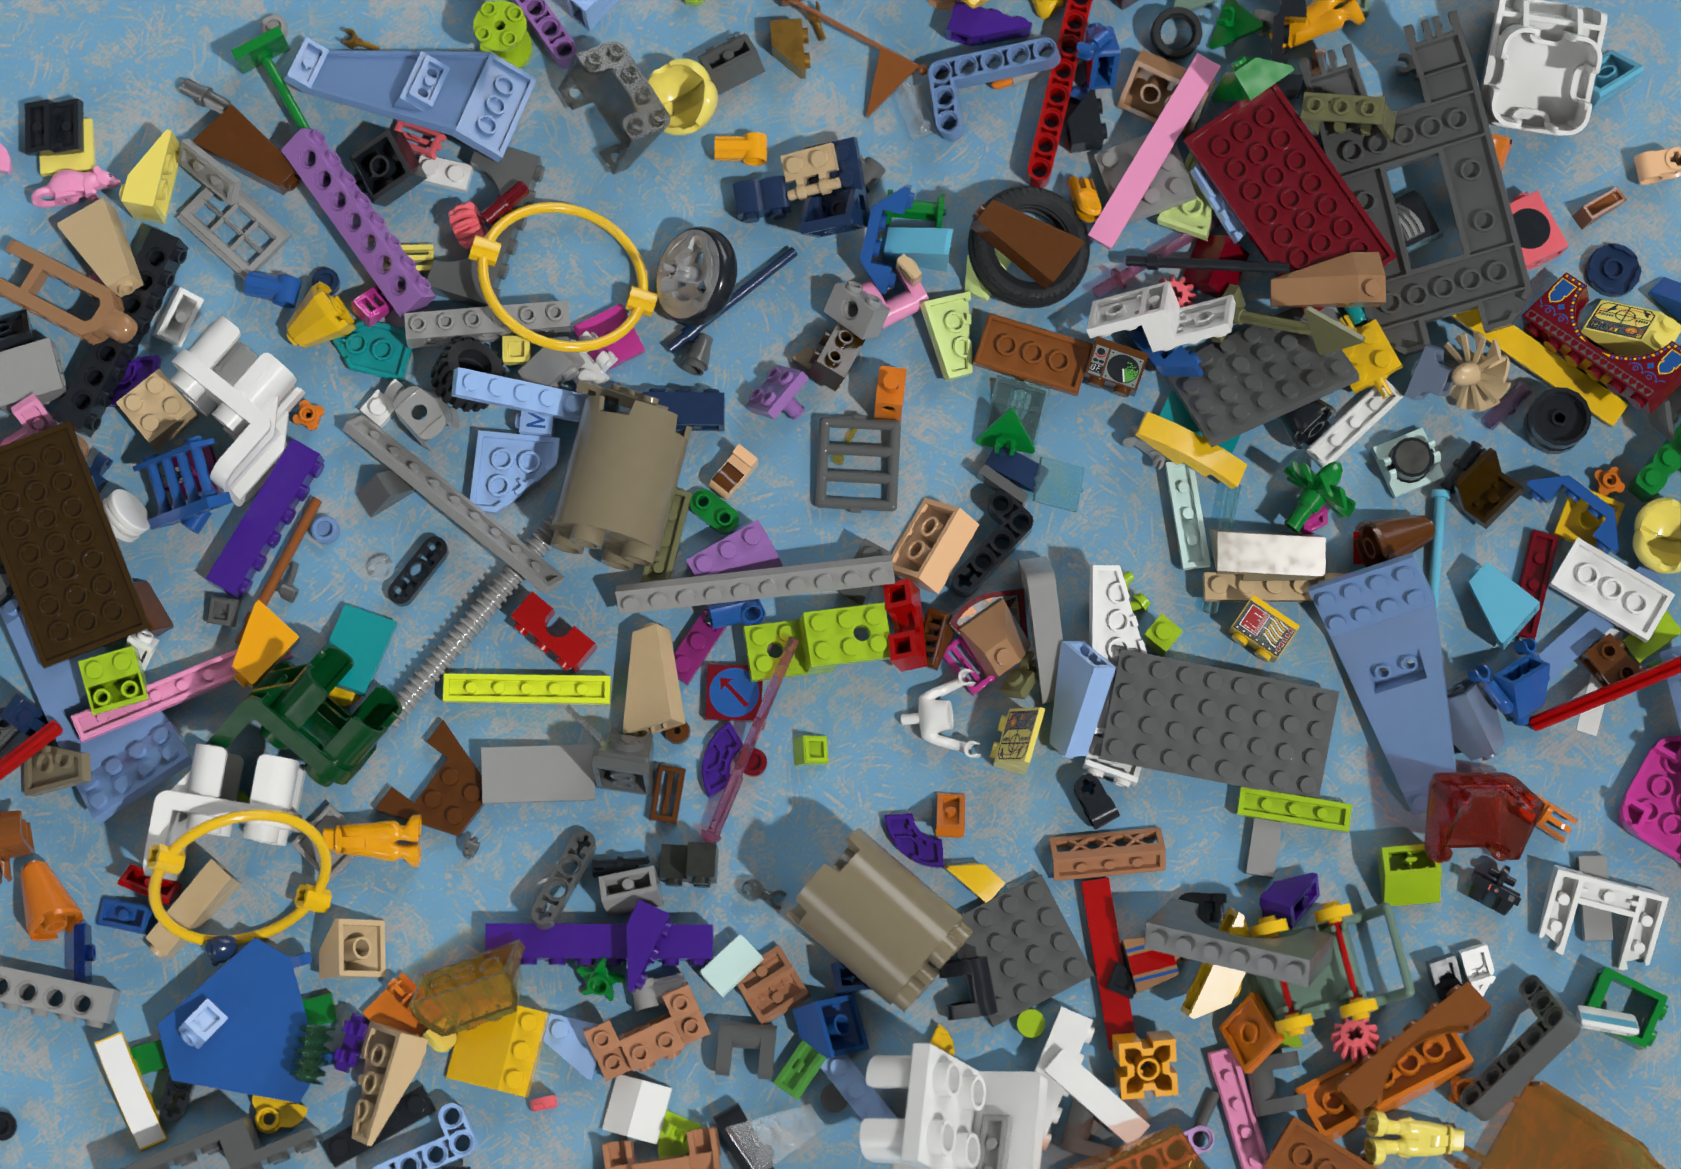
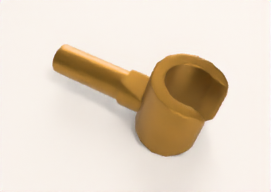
M815 2L817 11L821 13L820 4ZM805 11L807 20L815 25L820 41L825 40L826 37L820 18Z
M346 28L344 30L347 35L352 37L350 40L341 38L347 48L354 49L359 46L372 51H379L380 46L359 38L353 29Z

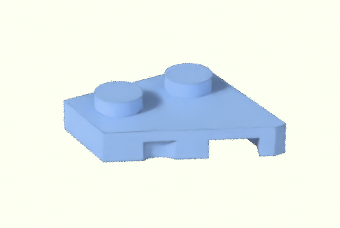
M550 1013L543 1041L584 1077L593 1081L597 1060L583 1033V1028L589 1027L590 1029L598 1024Z

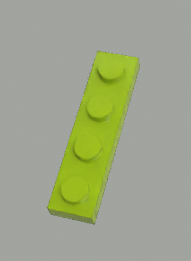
M1240 787L1236 815L1348 833L1352 804Z

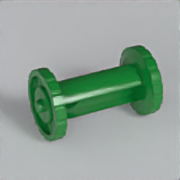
M888 189L887 196L892 194L893 190ZM945 194L939 195L938 202L914 200L912 209L907 208L904 215L886 211L885 214L888 215L886 225H890L892 217L936 221V228H942L943 216L946 215V209H944Z

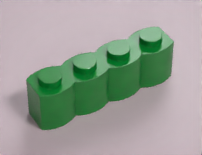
M1681 423L1674 431L1675 439L1671 441L1666 439L1663 446L1650 457L1646 466L1634 476L1628 486V491L1642 503L1652 499L1665 486L1668 478L1681 467Z

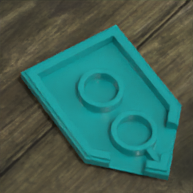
M361 320L355 323L356 329L351 333L333 339L335 346L351 371L389 380L396 379L401 383L404 381L413 349H408L405 328L377 322L369 328Z

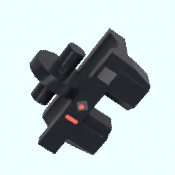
M1504 865L1501 871L1491 866L1488 874L1495 877L1496 880L1477 870H1474L1472 873V883L1468 892L1470 898L1482 903L1488 891L1497 895L1491 907L1504 916L1511 910L1513 905L1518 906L1521 901L1520 893L1503 885L1506 883L1514 887L1517 881L1508 875L1511 867Z

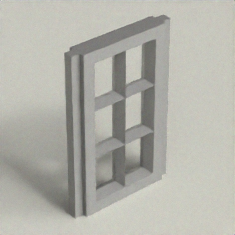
M206 186L180 212L177 219L239 276L246 280L248 272H258L284 246L291 237V234L241 189L238 203L232 205L223 214L209 201L215 193ZM204 204L220 217L210 228L194 215ZM237 208L241 209L254 221L244 232L228 218ZM223 222L240 235L231 246L214 233ZM257 226L261 227L274 239L264 250L248 236ZM243 240L259 253L250 264L234 251Z

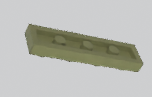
M676 489L660 554L655 557L652 566L644 567L641 583L671 579L692 492Z

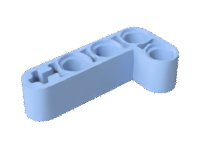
M454 1103L444 1105L438 1114L444 1137L376 1165L372 1169H403L404 1162L409 1158H413L417 1162V1169H440L472 1155L477 1149L478 1140L466 1110ZM455 1108L460 1113V1119L456 1124L450 1125L446 1121V1114L450 1109ZM466 1135L469 1137L471 1144L468 1150L461 1152L457 1148L456 1143L460 1136ZM439 1146L444 1152V1157L439 1163H434L430 1159V1152L433 1148Z

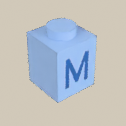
M521 411V413L516 414L515 429H519V433L524 435L555 437L557 418Z

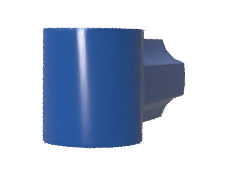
M249 271L245 280L244 295L270 300L281 307L295 308L302 281L290 275H278L276 277Z
M760 599L717 603L707 607L712 629L743 622L746 625H758L764 620L766 615Z

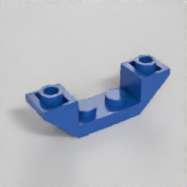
M908 184L874 204L871 208L860 261L879 292L886 294L889 288H894L897 273L892 272L894 264L873 260V257L879 256L882 241L878 240L880 230H885L888 215L883 214L884 210L904 215L907 208L912 209L915 193L911 192L912 185Z
M1142 325L1134 330H1124L1140 351L1149 354L1148 360L1162 376L1201 377L1204 374L1199 366L1202 360L1192 349L1187 352L1180 345L1169 355L1162 350L1153 352Z
M1570 475L1528 481L1526 485L1531 489L1528 494L1539 503L1545 500L1550 504L1562 488L1565 487L1567 490L1564 494L1576 503L1581 499L1589 505L1586 510L1598 520L1602 516L1606 518L1593 534V537L1597 540L1595 545L1606 554L1610 551L1615 554L1619 552L1615 510Z

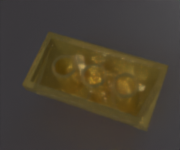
M519 939L423 973L410 1001V1010L427 1029L442 1037L463 1030H473L480 1024L489 1021L496 1022L504 1016L516 1012L522 984L520 961L525 950L524 945Z

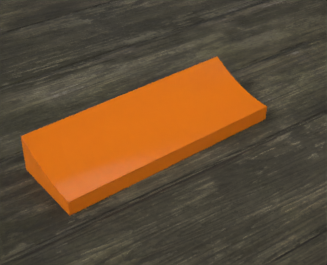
M1458 1033L1434 1037L1411 1049L1398 1061L1390 1073L1384 1087L1382 1102L1372 1111H1381L1387 1114L1449 1082L1454 1076H1461L1471 1071L1474 1059ZM1383 1044L1377 1046L1376 1054L1382 1050L1381 1046ZM1358 1057L1356 1064L1350 1060L1294 1089L1295 1095L1306 1094L1308 1108L1304 1109L1313 1128L1332 1141L1364 1126L1369 1116L1368 1113L1359 1120L1336 1094L1339 1078L1348 1071L1353 1073L1360 1068L1359 1064L1363 1060L1361 1057Z

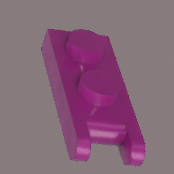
M707 609L703 610L674 654L678 680L687 686L727 628L726 626L712 629L711 625L705 622L708 618Z

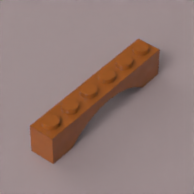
M1469 981L1462 986L1459 984L1454 986L1446 994L1447 998L1440 1004L1434 1002L1426 1009L1425 1016L1418 1021L1416 1019L1410 1021L1403 1028L1404 1032L1397 1038L1394 1036L1390 1037L1383 1043L1380 1052L1375 1056L1369 1054L1360 1062V1068L1353 1073L1348 1071L1339 1078L1336 1094L1359 1120L1382 1102L1384 1087L1390 1073L1398 1061L1411 1049L1437 1036L1452 1033H1469L1490 1016L1492 1006Z

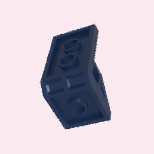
M856 137L828 142L834 144L839 170L829 173L830 179L838 177L841 181V188L834 189L829 194L823 195L819 193L812 195V198L805 199L799 221L800 233L802 235L821 238L867 228L870 211ZM819 145L806 147V148H804V149L816 147V146H819ZM819 176L809 178L810 184L819 182Z

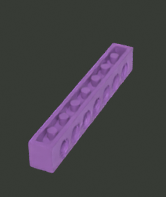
M301 128L281 151L400 318H404V313L421 312L436 297L431 290V284L416 269L414 260L403 251L399 239L388 230L383 217L376 213L371 206L368 196L362 193L356 185L353 175L347 172L340 163V157L330 149L326 143L325 136L317 129Z

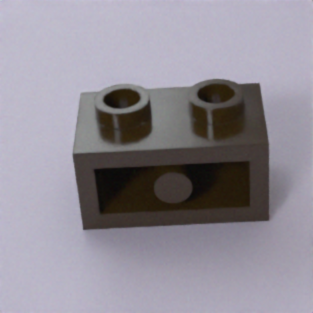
M837 323L832 332L826 330L819 344L823 347L821 350L816 349L808 363L812 367L807 375L836 391L849 372L865 339L862 340L850 330Z

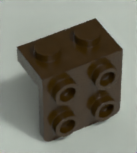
M1489 448L1485 453H1481L1473 465L1458 475L1454 483L1461 512L1485 529L1524 492L1520 484L1502 473L1497 452L1492 448Z

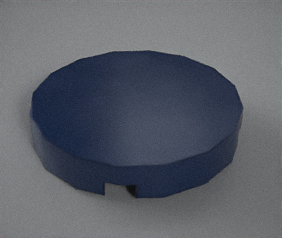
M1613 243L1601 246L1593 252L1587 261L1585 268L1587 281L1601 295L1621 297L1631 292L1639 282L1641 265L1639 266L1638 257L1624 245Z

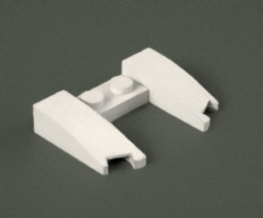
M1554 865L1538 936L1542 939L1547 934L1557 943L1554 950L1563 955L1578 903L1629 916L1617 968L1619 970H1627V961L1642 958L1645 966L1650 965L1669 897L1662 892L1639 886L1636 888L1589 876L1581 871Z

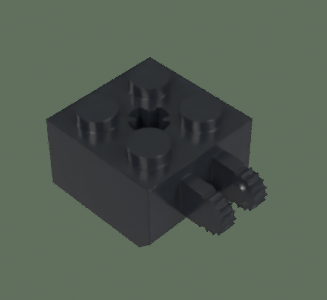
M392 129L385 130L349 157L356 171V174L353 175L356 185L363 184L364 188L361 189V192L367 195L375 205L386 207L427 179L404 133Z

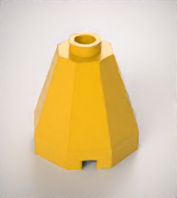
M321 281L310 288L286 324L288 330L286 336L295 347L299 345L305 349L348 335L356 329V325L353 324L355 322L354 318L338 296L335 298L330 296L329 293L333 290Z

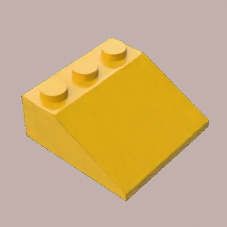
M468 995L446 1078L529 1098L550 1014L523 1006Z

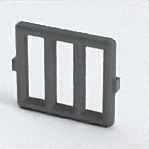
M855 415V418L827 416L820 418L815 505L818 508L849 509L850 513H861V510L893 512L897 509L901 437L900 421L868 419L866 415ZM830 428L890 430L889 446L829 444ZM828 454L889 457L888 473L829 471ZM827 481L887 484L886 500L826 497Z

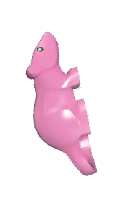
M99 166L93 167V172L84 173L74 170H62L51 178L47 186L36 189L32 193L31 200L34 206L40 208L79 204V198L86 197L88 201L99 200L98 190L116 188L122 182L111 173L101 170ZM49 196L54 197L55 200H42L40 198Z

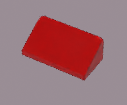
M130 864L118 880L117 885L149 897L148 889L151 877L144 875L143 868ZM162 879L160 887L161 902L167 905L175 902L181 895L182 884L173 880Z

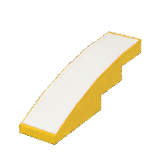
M124 1032L116 1033L95 1042L94 1044L115 1097L140 1151L168 1140L149 1086L145 1085L137 1060L133 1059Z

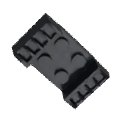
M1282 0L1280 12L1273 19L1271 61L1287 64L1288 52H1283V44H1288L1290 25H1284V22L1306 23L1307 7L1305 0ZM1288 74L1276 83L1287 100L1299 97L1303 75Z

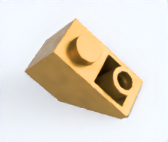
M802 18L770 20L772 56L800 79L806 78V69H811L810 52L804 53V44H809L808 27L802 28Z

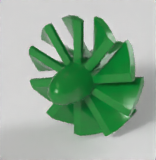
M1293 459L1289 466L1284 469L1283 472L1289 476L1287 480L1303 489L1298 497L1297 507L1284 522L1292 531L1299 533L1312 514L1318 513L1323 505L1327 510H1332L1339 518H1349L1356 509V502L1346 496L1345 490L1342 487L1337 486L1343 472L1340 462L1334 461L1327 464L1317 474L1306 463L1302 462L1300 465Z

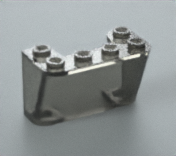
M609 41L575 54L558 90L571 110L594 102L619 141V144L603 149L599 153L612 174H617L628 169L668 127L670 115L623 44ZM577 89L581 91L583 98L579 100L574 99L569 91ZM619 153L617 160L614 162L611 154Z

